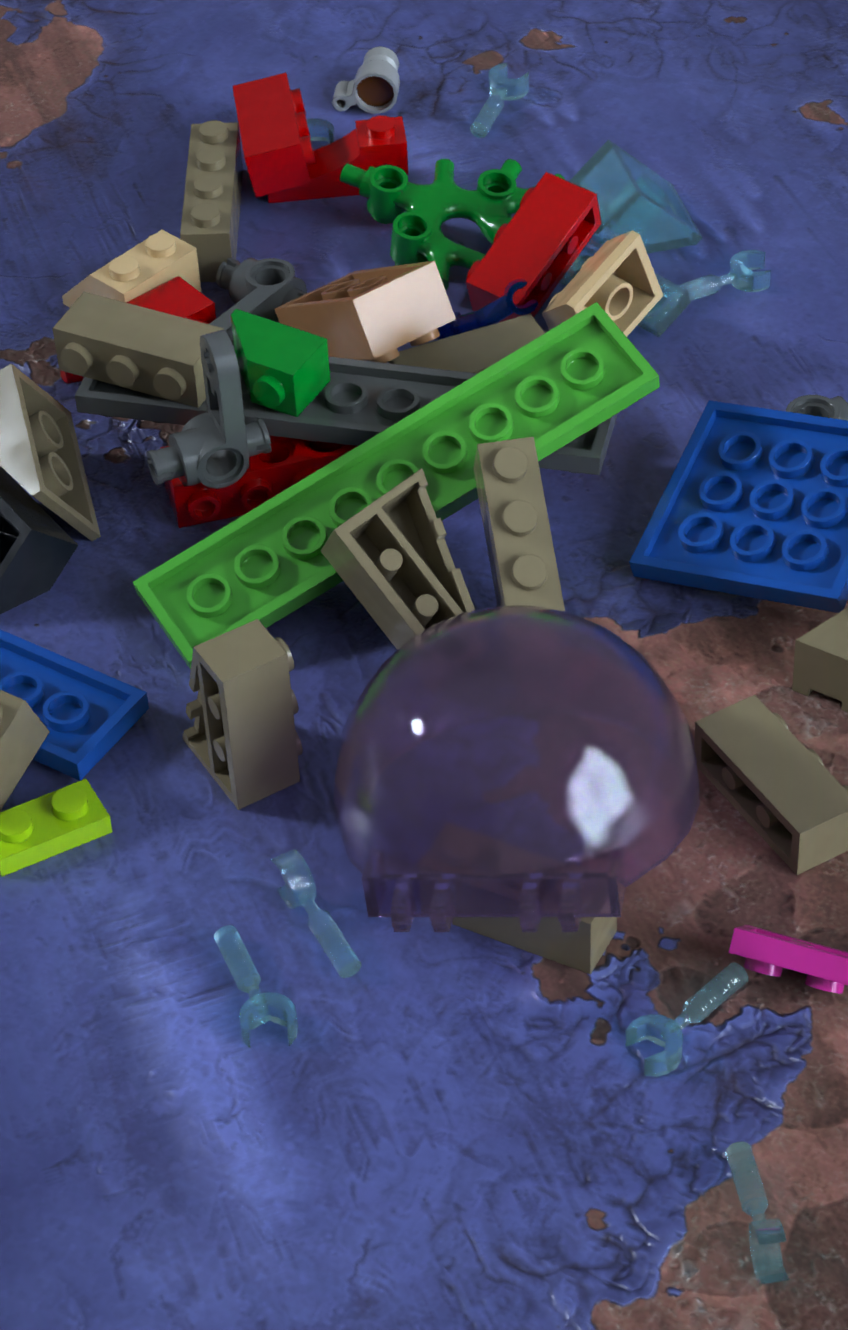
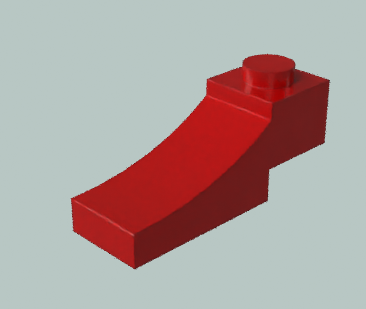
M381 115L367 120H356V129L326 146L313 150L316 164L308 165L311 184L269 194L268 203L359 195V188L340 181V175L346 163L364 170H368L370 166L393 165L401 168L409 175L407 140L403 117Z

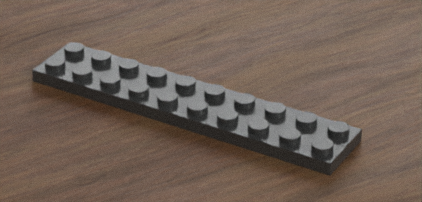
M329 357L331 381L298 417H294L251 402L239 368L245 424L261 418L270 436L359 446L477 374ZM87 377L83 378L75 394L77 412L105 417H121L155 423L186 425L195 416L208 412L206 399L197 408ZM617 414L538 462L539 468L568 471L577 474L600 475Z

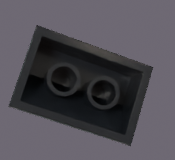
M0 466V614L49 591L78 547V544Z

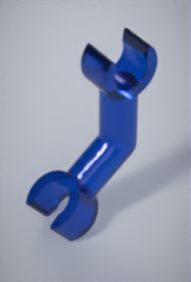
M525 279L513 280L505 288L502 297L481 309L463 315L460 312H455L456 320L439 327L440 336L437 339H444L495 324L513 313L518 315L529 314L536 309L538 301L533 299L524 305H515L513 303V294L518 289L527 285V281Z

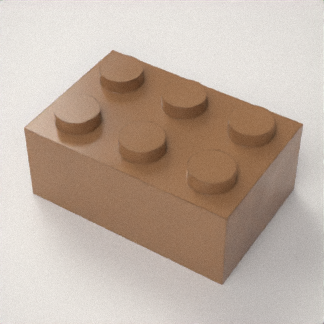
M435 261L354 271L275 308L279 323L326 338L329 357L382 363L397 358L400 355L398 347L409 342L411 346H417L436 339L440 336L439 327L456 320Z

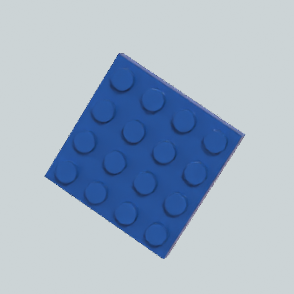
M709 400L629 561L633 576L835 613L844 610L848 601V420Z

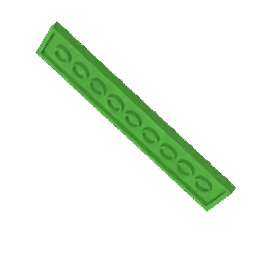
M596 302L133 581L135 590L191 670L194 646L256 619L265 628H268L343 582V579L321 552L333 530L421 468L428 482L426 490L436 517L444 520L478 499L473 469L477 444L534 436L539 462L660 388L659 375Z

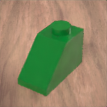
M235 309L231 313L234 350L251 402L298 417L331 381L327 339L239 309Z

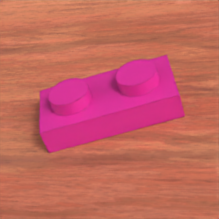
M750 925L734 928L728 953L746 957L744 968L776 977H781L783 968L807 974L806 985L838 994H843L844 986L848 985V952Z

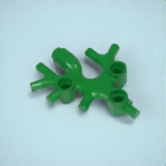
M440 159L436 162L434 182L426 185L408 182V176L405 171L393 165L370 166L368 170H364L346 163L340 175L341 182L359 188V195L367 198V209L375 221L382 224L393 223L390 256L396 266L426 262L427 260L435 261L445 290L449 287V269L451 267L461 266L470 269L474 262L482 260L486 254L446 238L442 233V224L452 218L471 220L479 226L483 235L493 245L498 229L503 224L510 222L512 219L511 215L518 211L521 200L529 189L516 186V179L521 173L522 168L513 159L506 160L500 169H491L480 174L477 190H466L456 185L454 181V163L449 159ZM555 174V176L565 180L561 174Z

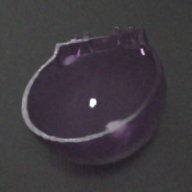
M505 605L468 611L434 624L412 637L396 650L369 679L348 716L341 734L337 753L334 806L339 833L350 862L363 874L362 883L368 917H391V925L394 932H410L414 917H430L434 932H450L454 917H520L522 932H537L541 917H558L562 932H577L581 917H621L626 887L665 861L690 832L700 805L699 775L694 739L683 711L655 667L636 649L607 628L569 612L539 606Z

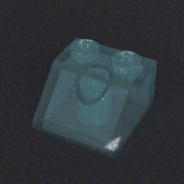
M609 139L569 181L597 194L601 225L593 237L602 246L606 241L631 230L640 234L647 254L696 245L703 238L673 184Z

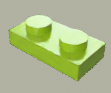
M87 779L0 812L1 877L113 832L110 815Z

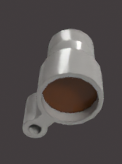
M386 47L370 49L365 54L363 64L357 70L355 79L341 81L336 85L332 100L334 109L342 112L346 111L349 106L357 104L359 108L372 114L384 113L390 110L396 103L400 86L398 74L399 60L397 55Z

